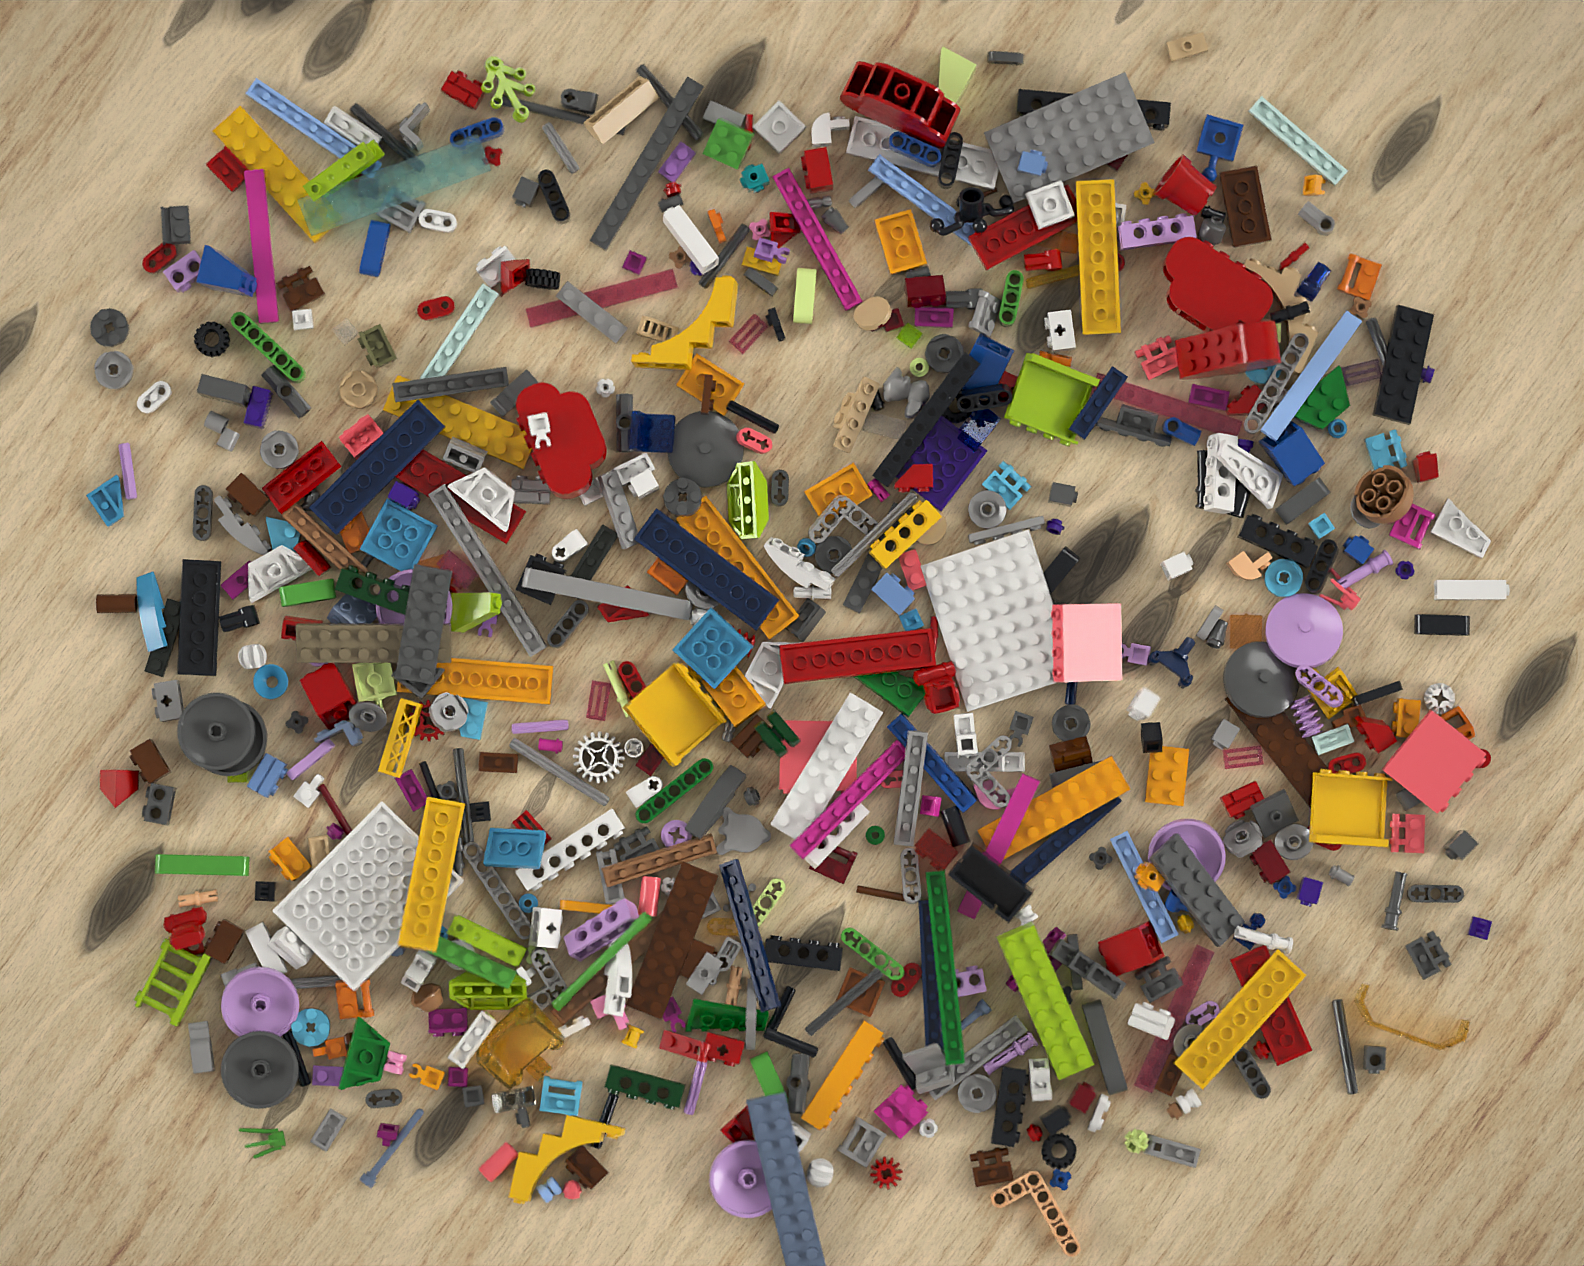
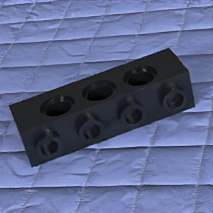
M1258 515L1246 516L1237 538L1284 559L1294 561L1302 567L1309 568L1318 548L1314 540L1307 537L1301 539L1297 537L1298 534L1289 529L1283 531L1279 529L1280 525L1276 523H1265L1262 521L1263 518ZM1258 527L1265 529L1266 534L1264 537L1257 536L1256 529ZM1275 535H1280L1283 538L1282 545L1274 543L1273 538ZM1292 543L1300 545L1301 550L1299 553L1292 551Z
M771 935L770 939L766 938L765 952L770 963L840 971L843 948L839 947V943L828 942V946L820 945V941L809 940V943H801L799 938H790L789 941H784L782 936ZM781 945H787L790 948V953L787 956L780 955L779 947ZM801 947L807 948L809 950L808 957L800 958L798 950ZM819 950H826L828 952L826 960L821 961L817 958Z
M1002 1066L991 1144L1015 1147V1143H1019L1020 1132H1017L1018 1124H1022L1023 1113L1020 1112L1021 1105H1025L1026 1094L1023 1093L1024 1086H1028L1029 1074H1026L1025 1069ZM1012 1082L1017 1083L1019 1086L1018 1091L1015 1093L1008 1091V1086ZM1012 1101L1015 1103L1016 1108L1013 1112L1005 1110L1007 1102ZM1011 1121L1013 1124L1012 1129L1004 1131L1002 1129L1003 1122Z

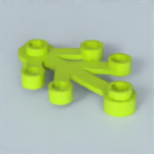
M489 57L485 62V69L488 74L481 86L484 93L492 91L494 87L493 79L496 76L499 84L495 96L490 102L491 107L494 109L501 107L503 103L502 96L505 92L515 109L513 119L519 123L525 122L529 116V110L521 105L513 90L531 97L535 92V86L532 84L523 85L507 79L504 74L513 76L517 81H522L526 76V71L523 68L513 69L505 66L498 57Z

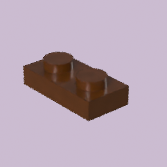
M705 374L701 406L702 415H709V410L713 411L714 399H711V391L715 392L716 380H713V375Z
M480 752L479 771L518 773L519 754Z
M1169 1053L1153 1089L1172 1097L1183 1072L1174 1064L1178 1057Z

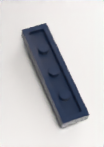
M1112 366L1069 430L1085 440L1128 376Z

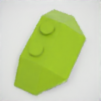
M755 461L737 463L736 469L731 474L727 483L729 523L742 540L759 538L769 520L767 481Z
M466 971L449 981V996L451 1000L456 1001L469 1010H509L522 1000L527 999V981L515 974L507 990Z

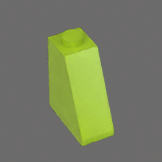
M451 593L453 604L451 631L464 633L500 614L502 606L501 594Z

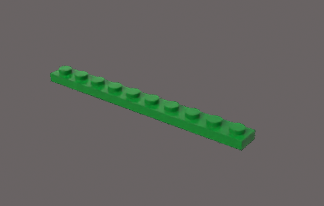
M945 870L926 872L946 1065L965 1064Z

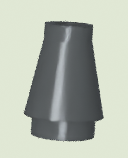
M832 206L821 216L824 223L840 234L849 227L837 208L834 209Z
M1218 619L1206 638L1208 646L1220 649L1224 645L1228 626L1226 621Z

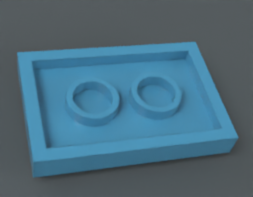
M490 828L483 864L488 867L540 869L546 832L543 830Z

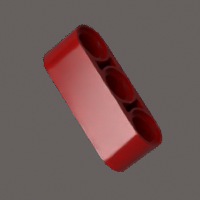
M625 661L620 664L619 674L632 698H634L646 685L632 662ZM625 665L632 666L633 671L630 675L622 673V668ZM634 682L642 684V689L639 692L632 691L631 685Z

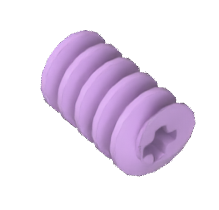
M1311 695L1293 701L1294 704L1290 707L1291 710H1297L1293 716L1300 717L1296 723L1303 724L1299 731H1306L1302 738L1322 732L1320 729L1324 726L1323 723L1317 724L1321 717L1314 716L1318 710L1311 709L1315 705L1314 702H1308L1312 698Z

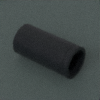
M1237 478L1235 483L1234 511L1226 514L1244 518L1251 492Z
M954 806L940 811L952 848L970 842L959 808Z

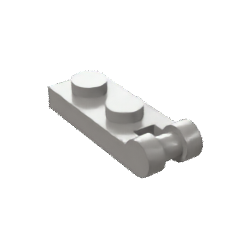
M612 848L607 852L597 851L596 856L606 905L616 903L625 898L622 883L607 888L601 869L618 863L616 850ZM611 859L612 864L604 865V860Z
M1148 1134L1149 1146L1143 1153L1196 1168L1201 1149ZM1156 1143L1161 1144L1160 1151L1154 1150Z

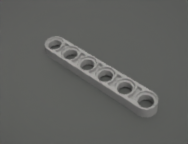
M1298 333L1289 342L1281 356V363L1276 365L1243 425L1247 433H1257L1264 424L1308 347L1309 339L1305 334ZM1297 337H1302L1305 340L1303 347L1295 345ZM1288 353L1296 357L1293 364H1289L1285 360V356ZM1278 370L1285 371V380L1280 381L1276 378ZM1270 386L1277 390V394L1274 397H1269L1266 393L1267 388ZM1259 403H1264L1267 406L1266 413L1261 414L1257 411ZM1249 420L1257 421L1258 427L1256 430L1248 428L1247 423Z
M467 843L463 848L464 856L517 936L521 939H529L530 934L528 936L520 934V927L527 925L531 929L530 921L520 909L494 867H488L485 872H480L477 869L478 863L484 861L485 853L477 843ZM474 845L477 847V854L475 856L467 854L468 846ZM491 877H495L499 881L496 888L488 886V880ZM506 893L509 896L507 904L499 902L498 897L500 894ZM512 909H516L520 913V917L517 920H511L509 917V912Z

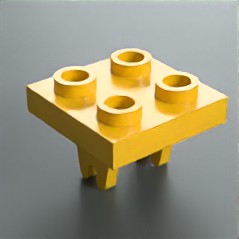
M1339 667L1324 677L1341 691L1343 702L1339 707H1330L1308 690L1328 720L1352 703L1351 699L1358 695ZM1317 682L1314 685V689L1317 691H1321L1325 687L1323 682ZM1328 689L1327 694L1330 696L1331 702H1332V700H1336V701H1337V700H1338L1337 694H1336L1335 696H1333L1332 694L1329 693V689Z

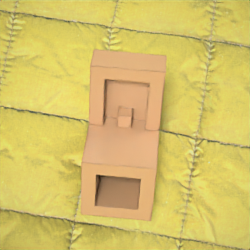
M1243 551L1226 564L1238 578L1254 580L1262 576L1258 568L1263 570L1271 564L1269 560L1273 557L1267 552L1252 563Z

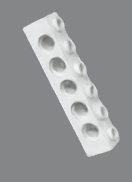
M611 809L544 852L540 865L544 870V875L541 878L535 877L534 869L519 868L515 873L526 890L532 889L534 892L543 886L541 882L548 879L551 881L559 876L557 872L564 868L567 871L575 865L574 861L578 858L584 860L590 856V851L595 847L599 850L607 845L606 840L613 837V839H616L624 834L622 830L625 827L615 811ZM601 825H606L609 828V833L606 836H601L598 832ZM586 835L591 836L593 839V843L588 847L582 843V839ZM569 846H574L577 850L576 855L573 857H569L566 854V849ZM553 856H557L560 859L558 867L550 865V859Z

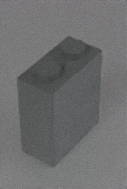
M201 374L197 393L202 397L247 407L251 389L245 384Z

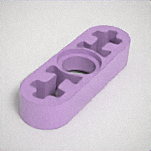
M1301 665L1297 668L1296 678L1299 683L1330 707L1335 708L1342 704L1343 695L1338 688L1307 665ZM1308 671V675L1312 679L1311 683L1307 677L1301 678V672L1306 673ZM1323 682L1325 684L1324 689L1321 691L1315 690V683ZM1328 689H1329V693L1332 694L1333 696H1335V695L1337 694V697H1338V700H1337V701H1336V700H1332V702H1331V698H1330V696L1327 694Z
M328 738L293 766L286 774L292 781L332 750L335 744Z

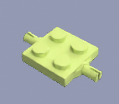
M352 664L358 701H374L376 705L384 710L382 700L397 695L395 680L391 677L393 674L392 664Z

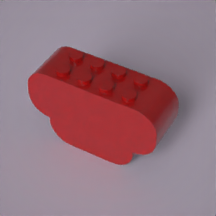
M857 61L840 95V101L851 110L926 144L940 148L945 146L961 111L956 103L944 97V93L933 84L881 62H876L873 65Z
M1184 237L1175 242L1163 262L1164 276L1171 283L1166 293V301L1174 313L1205 333L1238 324L1261 321L1272 305L1273 293L1269 285L1261 280L1262 277L1254 271L1250 273L1245 269V265L1239 261L1233 262L1229 259L1230 256L1221 250L1220 252L1213 249L1214 246L1206 240L1202 242L1195 237Z
M1275 321L1248 322L1175 340L1179 377L1181 380L1239 374L1281 363Z
M545 382L526 387L519 393L516 400V409L519 414L516 420L521 432L526 431V435L523 437L528 449L533 448L534 452L530 454L535 466L540 465L541 470L538 473L542 483H547L552 494L560 499H572L588 491L593 481L591 470L598 468L604 462L607 455L603 435L585 396L575 391L560 394L555 386ZM547 413L551 433H546V436L549 438L551 446L547 447V442L541 440L539 443L540 449H536L537 435L531 436L528 416Z

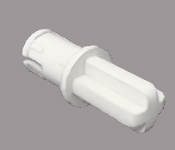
M814 585L808 588L795 586L793 588V596L795 598H812V600L814 598L831 599V587L828 591H825L820 587H814Z

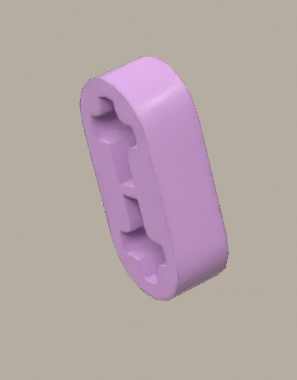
M1207 1001L1189 1011L1185 1016V1023L1187 1025L1194 1024L1193 1022L1189 1023L1190 1015L1197 1016L1201 1014L1202 1017L1197 1019V1025L1201 1026L1218 1015L1219 1006L1213 1001ZM1207 1005L1215 1006L1213 1015L1210 1013L1204 1015L1202 1013L1207 1010Z

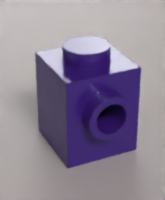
M1302 877L1296 899L1301 900L1300 904L1305 906L1317 905L1323 882Z

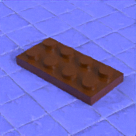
M1251 166L1220 172V182L1233 248L1271 241L1258 167Z

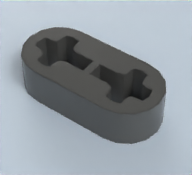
M990 51L988 52L987 62L992 64L1023 65L1024 54Z
M751 267L744 273L748 280L770 296H773L778 290L773 283Z
M780 469L772 475L771 500L774 505L783 506L788 502L789 475L786 471ZM779 473L786 477V480L782 481V487H778V480H775ZM778 489H782V496H785L781 503L774 499V496L778 495Z
M394 1088L374 1090L367 1094L365 1101L371 1108L393 1107L401 1103L403 1095L400 1090ZM392 1092H395V1095H399L396 1103H393L391 1099L386 1100L385 1097L391 1096ZM375 1094L376 1097H383V1100L377 1101L376 1105H374L372 1101H369V1098Z

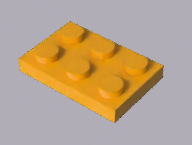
M911 209L874 220L890 275L927 265Z
M696 353L692 359L691 370H685L676 386L702 402L705 374L713 375V380H716L715 392L711 391V399H714L713 410L725 416L728 412L726 409L730 400L735 401L745 383Z
M854 462L804 491L818 516L823 513L838 495L847 496L856 505L873 496ZM844 500L843 502H842V501H839V502H838V504L840 505L839 508H840L841 506H842L843 508L846 507V504H845V501H846V500ZM833 507L832 510L839 515L840 513ZM828 514L825 517V523L833 520L835 516Z
M737 666L715 689L705 680L701 681L702 686L735 728L766 706V703Z
M1162 746V752L1149 754L1145 802L1184 806L1189 749Z

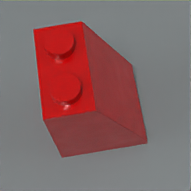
M326 663L318 670L306 674L304 678L299 680L317 716L328 730L335 728L334 725L338 722L349 720V711L358 702L335 663Z
M1150 921L1098 942L1099 952L1106 961V969L1116 977L1154 963L1165 956Z

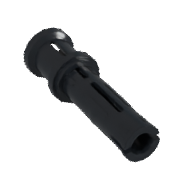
M1208 450L1197 451L1198 486L1195 489L1197 493L1195 508L1204 509V480L1206 477Z

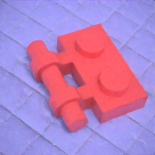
M1169 335L1164 338L1159 337L1155 342L1140 346L1141 349L1134 351L1137 358L1145 356L1147 359L1141 362L1140 365L1148 381L1178 367L1176 348L1173 347L1168 350L1166 346L1172 342ZM1160 348L1162 353L1152 357L1151 352Z
M1392 814V821H1390L1392 838L1389 841L1391 852H1399V845H1404V853H1424L1425 815L1405 814V822H1400V814ZM1399 827L1404 828V839H1399Z

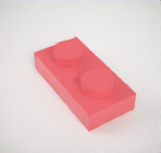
M916 549L902 553L898 559L908 587L913 591L927 586Z

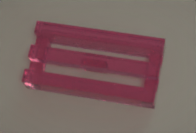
M754 313L729 340V343L739 350L741 354H744L769 326ZM754 320H757L756 324L736 343L735 340ZM761 324L763 327L753 336V338L743 348H741L740 346Z
M592 680L586 718L600 721L606 720L611 683ZM599 685L595 713L591 715L595 686ZM603 686H606L602 717H600L598 714Z
M1261 745L1222 750L1225 769L1263 765ZM1258 750V754L1228 757L1227 755L1228 753ZM1257 757L1259 758V761L1229 765L1228 762L1233 760Z

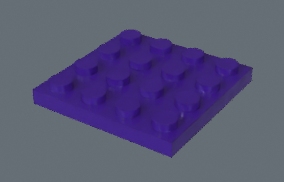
M942 416L896 478L900 479L913 464H933V489H929V492H918L917 489L912 490L939 511H942L988 450Z

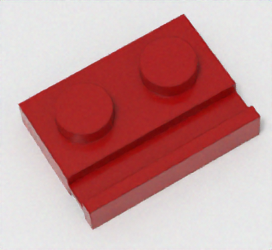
M226 145L205 164L232 193L245 182L244 171L249 170Z

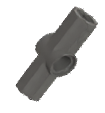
M275 365L264 371L261 376L299 419L310 411L311 407ZM290 387L291 394L286 397L283 396V388Z
M616 394L617 452H633V394ZM624 418L630 420V425L627 428L620 426V421Z
M792 1054L791 1074L787 1079V1087L789 1088L788 1108L790 1113H805L806 1094L810 1089V1081L808 1079L809 1055Z

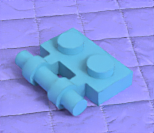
M1396 429L1389 431L1391 437L1389 440L1385 439L1384 433L1364 439L1374 470L1382 468L1383 465L1394 466L1393 462L1396 461L1399 462L1400 468L1408 466L1406 453H1403L1400 443L1402 440L1398 436ZM1390 445L1394 446V450L1396 453V455L1392 457L1388 449V446Z
M1003 461L999 467L1004 472L1000 475L994 470L981 485L987 490L1001 495L1006 503V507L1010 510L1023 496L1018 492L1019 488L1022 487L1027 492L1032 486L1026 482L1027 479L1024 476L1021 477L1014 471V467L1011 464L1008 465ZM1008 475L1016 482L1014 486L1005 480Z

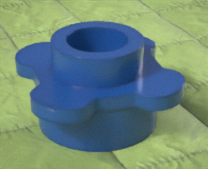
M1289 876L1282 877V880L1275 882L1273 888L1280 893V897L1283 899L1287 898L1291 892L1296 891V885L1292 884Z
M1054 1169V1175L1052 1180H1050L1051 1187H1059L1063 1191L1067 1190L1071 1174L1069 1172L1064 1173L1060 1169Z

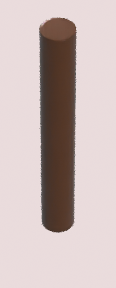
M857 886L856 893L905 902L902 893ZM907 895V897H911V900H914V896Z

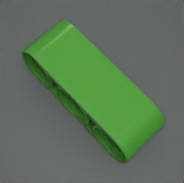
M1018 270L1010 271L1005 280L998 316L999 323L1004 327L1012 326L1017 316L1024 280L1023 274ZM1016 275L1019 277L1020 282L1012 284L1009 278ZM1008 294H1013L1016 297L1014 303L1006 301ZM1010 313L1012 320L1006 322L1003 320L1002 315Z
M334 579L279 587L282 607L337 598Z
M768 1052L750 1059L765 1096L785 1092Z

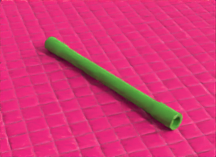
M643 912L587 970L551 1003L552 1006L560 1011L609 960L652 921L650 915Z

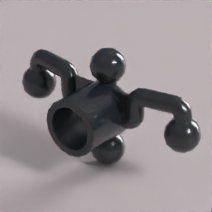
M976 187L965 188L960 192L956 200L959 211L954 214V221L956 223L944 228L943 220L934 218L929 226L933 232L946 236L963 227L964 223L968 222L973 223L972 227L976 233H983L987 229V222L982 219L984 216L998 217L1011 214L1014 211V203L1010 195H1003L999 199L1001 208L994 209L989 203H984V194L980 189Z

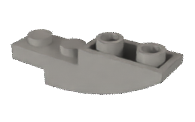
M219 495L213 499L224 514L218 520L231 536L247 548L261 555H265L271 550L267 541H262L258 536L261 533L255 524L251 526L247 522L243 526L241 525L243 520L238 513L234 514L230 508L233 505L227 497L223 499Z

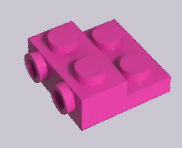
M902 1084L874 1110L877 1116L900 1139L928 1114L926 1110L928 1106L921 1099L917 1101L912 1096L914 1094L913 1090L908 1085L903 1087Z

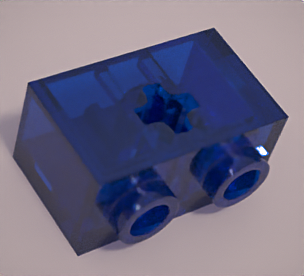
M990 409L973 411L969 416L971 418L969 423L965 421L959 428L961 433L957 438L974 452H976L1001 420Z

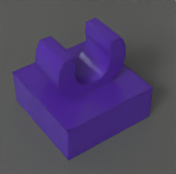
M1472 916L1468 935L1487 940L1492 921Z

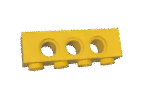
M927 500L916 502L912 506L913 511L909 515L907 513L902 515L898 519L899 524L895 528L893 526L888 528L884 532L885 537L881 541L877 539L870 545L871 550L869 554L883 569L892 564L942 517ZM915 515L922 517L923 521L919 526L913 522ZM902 527L906 528L909 533L905 539L899 535ZM888 540L892 541L895 546L891 552L885 548V543Z

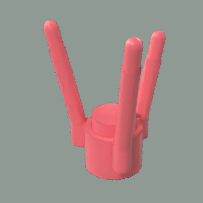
M1332 568L1331 573L1337 580L1341 579L1340 575ZM1332 578L1330 581L1343 593L1340 598L1342 602L1320 594L1319 597L1340 606L1344 610L1347 607L1353 610L1361 598L1350 587L1344 589Z

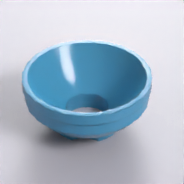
M268 664L257 670L253 678V685L256 692L263 698L276 699L285 693L289 680L283 668L274 664ZM272 676L278 680V684L274 688H270L267 685V679Z

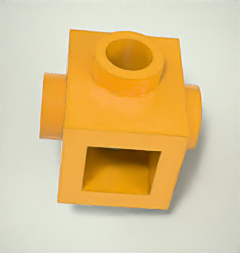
M1141 863L1135 871L1137 874L1134 878L1138 880L1137 884L1145 890L1149 888L1151 891L1157 892L1165 882V879L1153 863Z

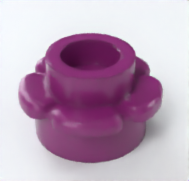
M332 823L326 827L328 830L327 835L331 839L340 840L342 838L344 830L339 825Z

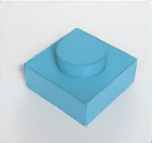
M1325 513L1308 523L1318 540L1335 529Z

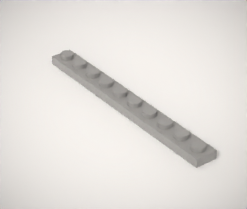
M446 484L429 493L428 495L488 591L501 594L502 606L500 610L529 656L532 657L546 648L547 645Z

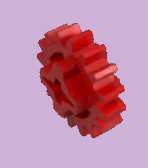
M427 700L426 705L423 704L419 716L420 725L416 726V732L414 733L415 737L420 734V740L422 741L427 737L428 742H431L432 737L438 740V734L445 735L438 727L430 724L425 725L426 720L423 715L430 718V713H425L423 709L431 706L430 700ZM426 729H433L435 731L431 734L423 733Z

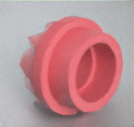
M575 1180L565 1183L562 1189L564 1197L567 1199L580 1198V1193H582L580 1184Z

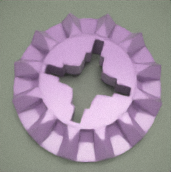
M672 820L666 823L661 831L663 844L666 847H670L691 840L692 834L685 831L687 824L681 820ZM678 827H680L679 834L685 838H678L674 844V837L668 834V832H676Z

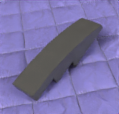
M730 765L701 802L685 827V831L701 840L724 813L723 809L735 796V791L746 779V774Z
M1060 938L1049 953L1050 956L1115 1000L1126 985L1125 982Z

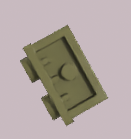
M381 324L364 332H359L360 338H358L362 349H367L369 354L366 355V358L371 366L374 365L378 369L397 359Z

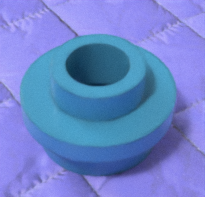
M1334 419L1328 425V432L1334 438H1341L1347 432V425L1341 419ZM1334 426H1340V432H1336Z
M803 538L798 542L797 549L805 554L804 557H810L815 553L816 545L811 539Z
M524 894L519 899V907L523 912L531 913L533 907L538 906V900L533 894ZM527 899L531 900L532 905L530 907L525 906V901Z

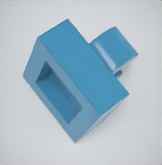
M916 608L899 616L905 631L916 630L924 626Z

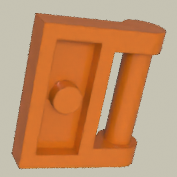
M1349 254V262L1337 290L1370 301L1382 265L1355 254ZM1357 263L1361 267L1352 289L1348 285Z
M370 978L360 986L364 1009H359L357 991L354 992L343 980L335 981L340 1019L356 1018L357 1016L369 1018L375 1015L370 999Z

